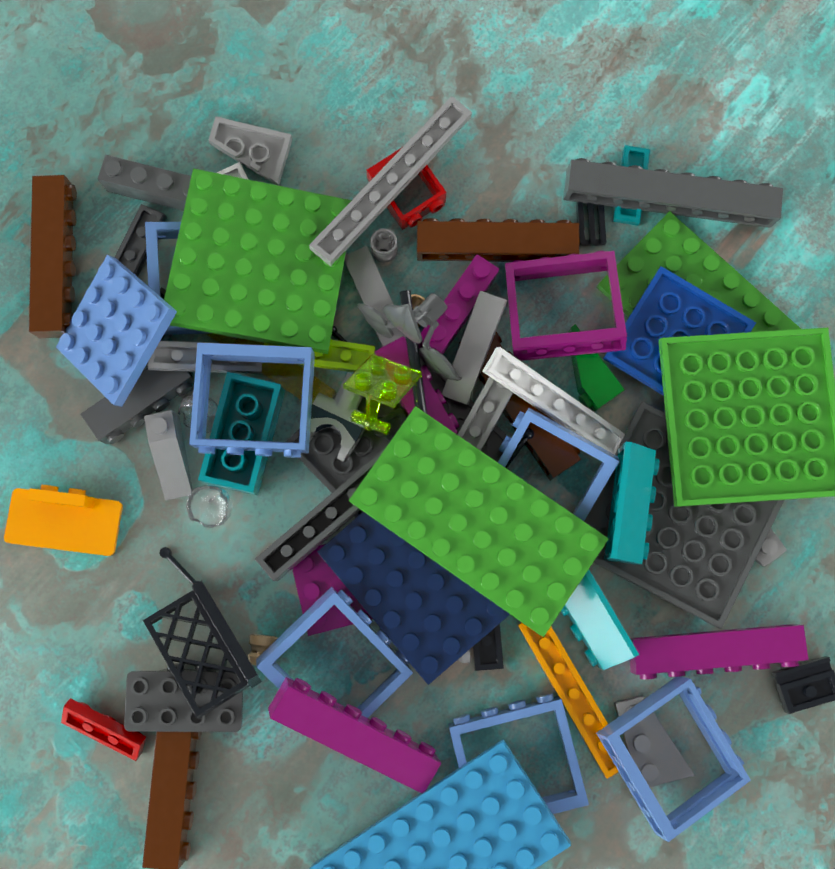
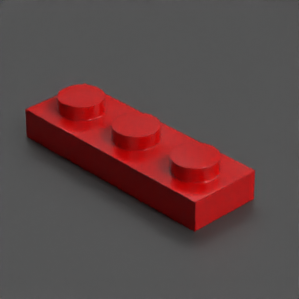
M70 698L64 705L61 719L62 724L134 761L138 760L143 752L146 736L142 735L139 731H127L124 725L117 722L113 717L103 715L91 709L86 703L77 702Z

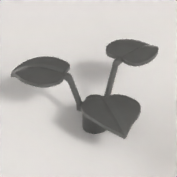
M431 293L413 310L411 304L385 305L383 311L389 321H386L383 314L375 308L358 303L357 307L368 324L380 335L391 338L394 335L391 329L395 327L402 331L408 339L419 344L422 342V336L417 323L425 328L430 325L422 344L423 348L419 349L422 360L433 372L441 377L456 381L462 379V377L457 376L449 361L429 345L434 330L439 325L437 320L447 310V305L439 296Z

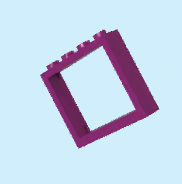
M596 251L588 254H569L562 257H543L536 260H516L505 263L512 346L515 358L520 361L626 350L627 333L615 251ZM602 271L608 272L615 328L520 338L515 281Z

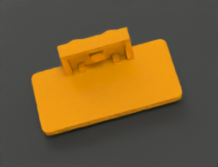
M41 484L40 489L16 488L13 490L4 534V541L6 543L112 556L115 553L123 504L120 501L86 496V490L69 488L68 493L58 492L59 487Z

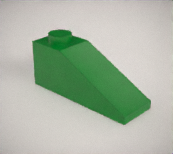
M575 324L568 333L580 332V329ZM598 353L571 356L577 392L580 395L578 397L579 401L594 413L625 390Z

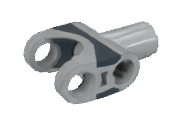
M350 373L346 374L334 399L319 393L311 409L310 441L313 436H316L324 428L336 429L340 432L342 439L337 459L343 462L349 458L360 442L370 420L369 415L357 410L369 383Z

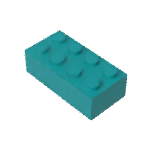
M227 372L209 439L273 441L285 395L283 386L278 383ZM216 449L215 454H205L198 478L199 481L252 495H259L268 456H257L255 451H244V455L226 454L227 450Z

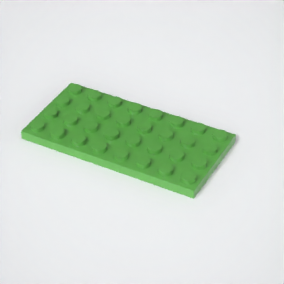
M670 211L617 264L623 312L628 317L656 272L662 266L756 322L751 332L801 329ZM607 274L596 288L611 300Z
M416 406L349 499V502L542 637L545 636L609 539Z

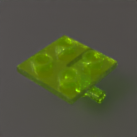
M371 354L343 384V389L366 397V414L354 410L350 421L363 425L365 430H375L387 435L391 429V424L377 419L380 403L394 408L420 379L422 372Z

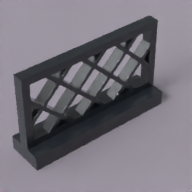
M202 580L192 586L193 590L143 620L198 719L249 686L253 688L262 682ZM193 600L197 606L194 618L179 616L182 606ZM200 613L204 620H199ZM162 618L172 620L168 634L156 632L152 624ZM177 621L192 623L187 638L173 635ZM197 625L209 627L210 633L207 642L193 639ZM214 637L218 644L212 643ZM160 638L166 639L165 644L162 643ZM171 640L185 643L181 658L169 655L168 649ZM191 644L205 647L201 662L186 659ZM210 648L223 651L224 656L221 666L206 663ZM227 661H229L232 668L226 667ZM174 662H179L178 669L176 668ZM185 664L199 666L195 682L183 680L181 677ZM204 668L219 670L215 686L200 683ZM224 672L234 673L240 680V683L231 689L220 687ZM187 686L193 687L191 693H190V691H189V689H188ZM198 688L213 691L210 702L199 708L195 702Z

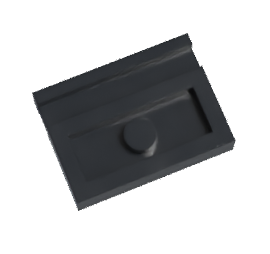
M824 656L801 663L796 667H787L772 672L785 713L791 714L835 701V672L831 668L830 657Z

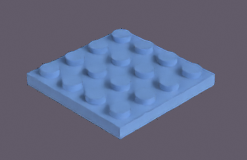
M107 255L76 312L73 314L70 326L66 328V333L60 337L56 348L113 405L122 407L177 311L118 259Z

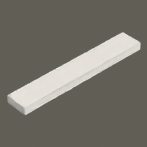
M496 347L482 372L558 424L615 455L625 435L622 431L501 347Z

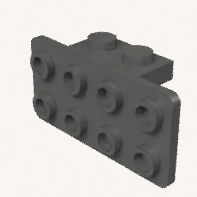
M168 665L167 669L159 671H131L127 674L124 727L127 731L238 732L242 728L243 691L198 719ZM195 666V669L183 668L181 674L183 680L195 682L199 666ZM204 668L200 683L215 686L219 670ZM224 672L220 687L231 689L239 684L240 680L236 674ZM187 686L188 689H189V691H190V693H191L193 687ZM198 688L195 702L199 708L210 702L213 691Z

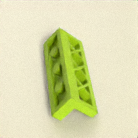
M330 340L328 354L314 352V367L371 375L376 348L372 345ZM264 343V345H267V346H280V345H274V344Z

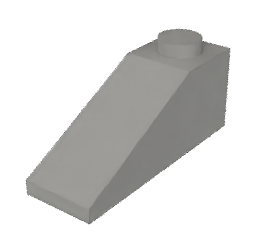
M170 410L144 416L148 442L165 500L194 495L179 415Z

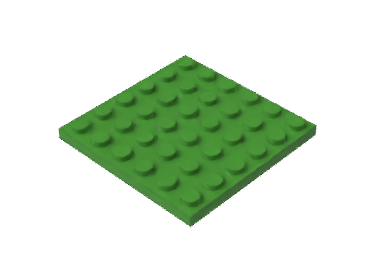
M193 168L164 300L177 311L170 326L280 346L312 347L314 352L328 354L346 251L330 267L310 250L309 245L352 200Z
M828 327L667 337L658 340L674 507L835 497V379Z

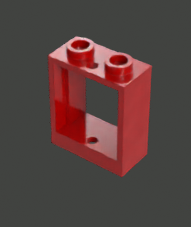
M402 148L398 149L397 151L387 156L380 162L368 168L366 170L368 182H370ZM428 165L418 175L433 196L404 215L394 201L386 207L402 230L408 226L410 228L415 227L417 221L423 220L422 217L430 212L432 214L438 212L446 203L447 192Z

